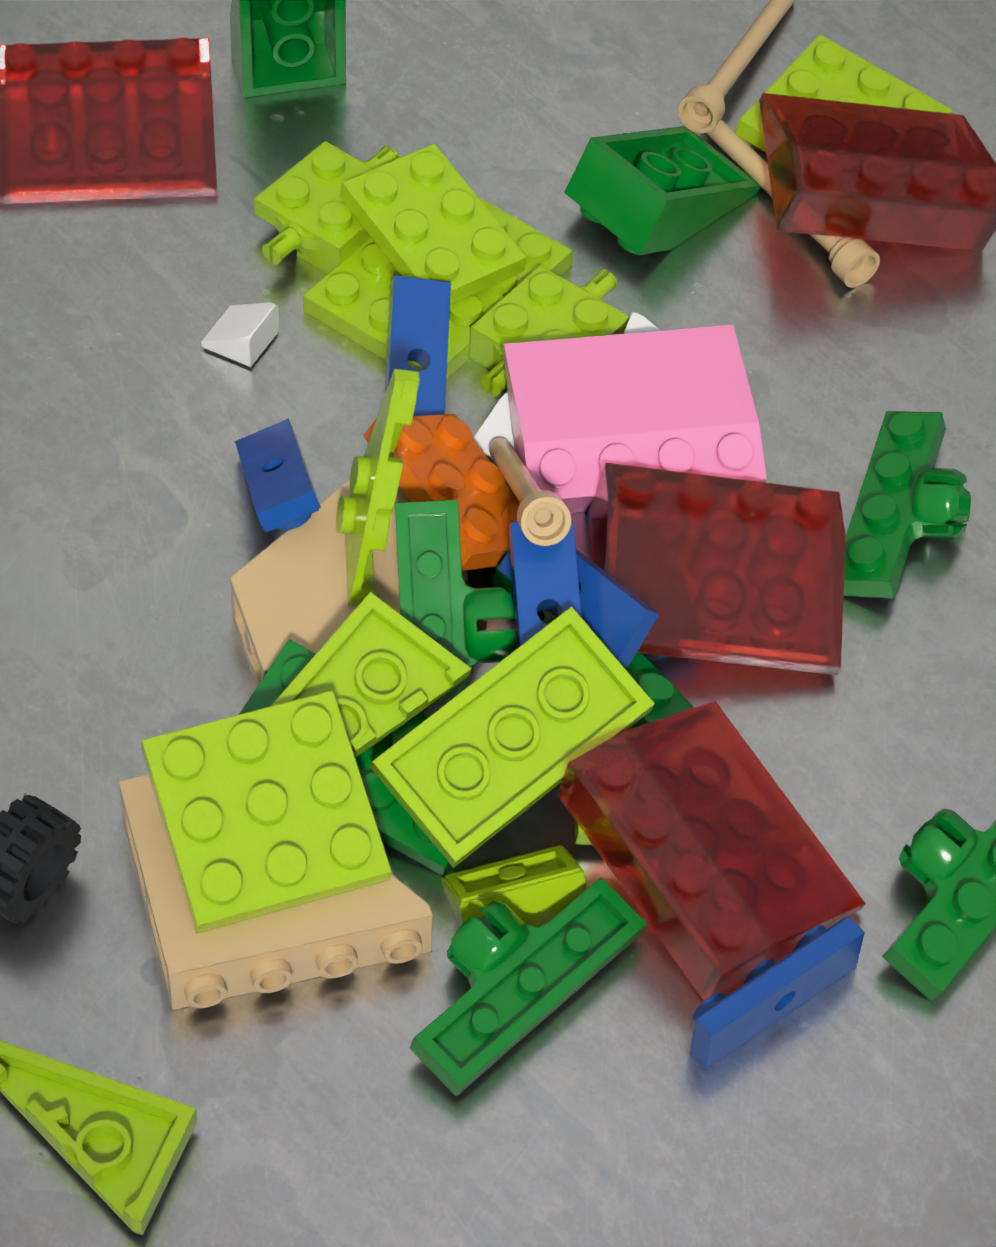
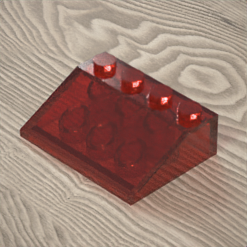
M209 38L106 42L73 41L68 43L0 45V204L217 196Z
M762 93L759 102L777 231L983 251L996 231V162L964 115Z
M605 463L589 511L592 561L660 614L637 651L638 653L838 675L841 668L846 540L839 492Z
M716 701L621 732L567 764L558 797L703 1001L716 993L724 994L744 982L748 974L761 962L767 959L778 961L793 952L798 941L812 928L823 925L828 929L841 919H846L860 911L866 904Z

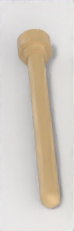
M770 0L708 84L695 86L688 91L678 106V116L685 127L696 133H708L715 128L725 113L724 96L795 0Z
M722 119L712 131L706 133L830 254L831 270L846 286L850 288L859 287L875 274L880 264L879 254L863 239L845 238L740 136L735 134L736 132Z
M494 439L489 446V453L520 502L517 510V521L525 537L530 542L539 546H550L560 542L568 534L571 527V514L568 507L557 494L539 488L507 439Z

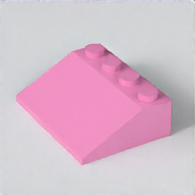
M734 325L503 345L515 451L539 488L560 496L570 513L588 512L591 504L646 499L649 506L752 497L767 481L759 420Z

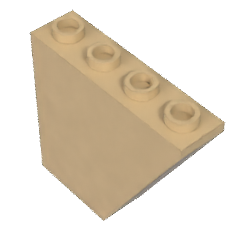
M350 480L320 504L321 508L319 511L312 513L306 523L286 531L230 577L232 617L257 686L289 639L316 654L358 606V604L348 603L345 534L337 533L336 531L338 503L341 496H350ZM398 486L395 503L410 502ZM394 505L385 551L373 550L374 583L377 589L376 596L400 614ZM467 570L462 571V577L465 585H467ZM487 620L477 621L478 631H485L487 629Z
M149 774L119 781L123 820L172 1011L190 1006L194 1008H207L230 997L252 992L273 993L284 989L292 983L318 977L339 978L358 968L384 962L393 964L405 963L420 954L432 952L433 915L430 905L393 874H391L390 880L196 934Z

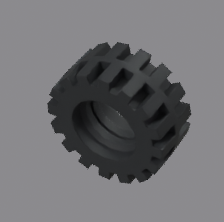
M24 795L22 801L17 798L10 803L8 812L4 810L0 812V916L15 924H18L19 920L22 922L29 920L32 912L37 914L44 907V901L48 897L51 899L58 891L57 885L59 882L65 881L70 871L67 868L70 863L75 861L78 854L75 848L81 843V835L78 834L81 830L80 825L36 796Z

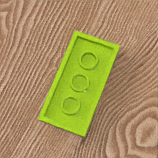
M571 606L373 760L371 769L454 868L648 714L655 703Z

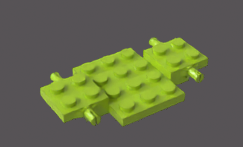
M324 141L254 198L255 215L275 226L280 232L270 242L262 246V252L269 262L273 259V264L278 265L282 259L295 249L297 256L327 273V276L303 295V311L386 361L390 286L394 275L401 276V274L342 201L340 192L342 182L400 158L394 148L390 150L389 145H384L368 161H361ZM479 197L527 256L524 272L450 304L446 379L468 359H471L490 370L489 373L481 378V384L487 393H490L492 390V396H499L507 387L503 355L504 344L624 334L630 316L602 301L607 294L617 287L616 277L611 272L607 274L606 269L599 270L584 286H578L569 282L561 276L572 267L573 250ZM408 361L412 369L423 371L420 364L415 361Z

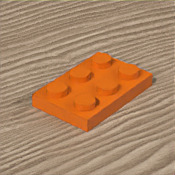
M456 414L413 417L411 425L404 424L393 454V458H401L403 461L399 487L410 502L458 500L462 571L497 566L503 561L510 549L508 529L511 522H518L517 510L520 502L506 484L499 468L489 461L475 442L470 428ZM376 419L363 435L367 442H369Z

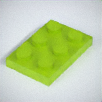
M435 143L346 180L341 184L340 198L401 276L451 282L450 304L524 272L527 256Z

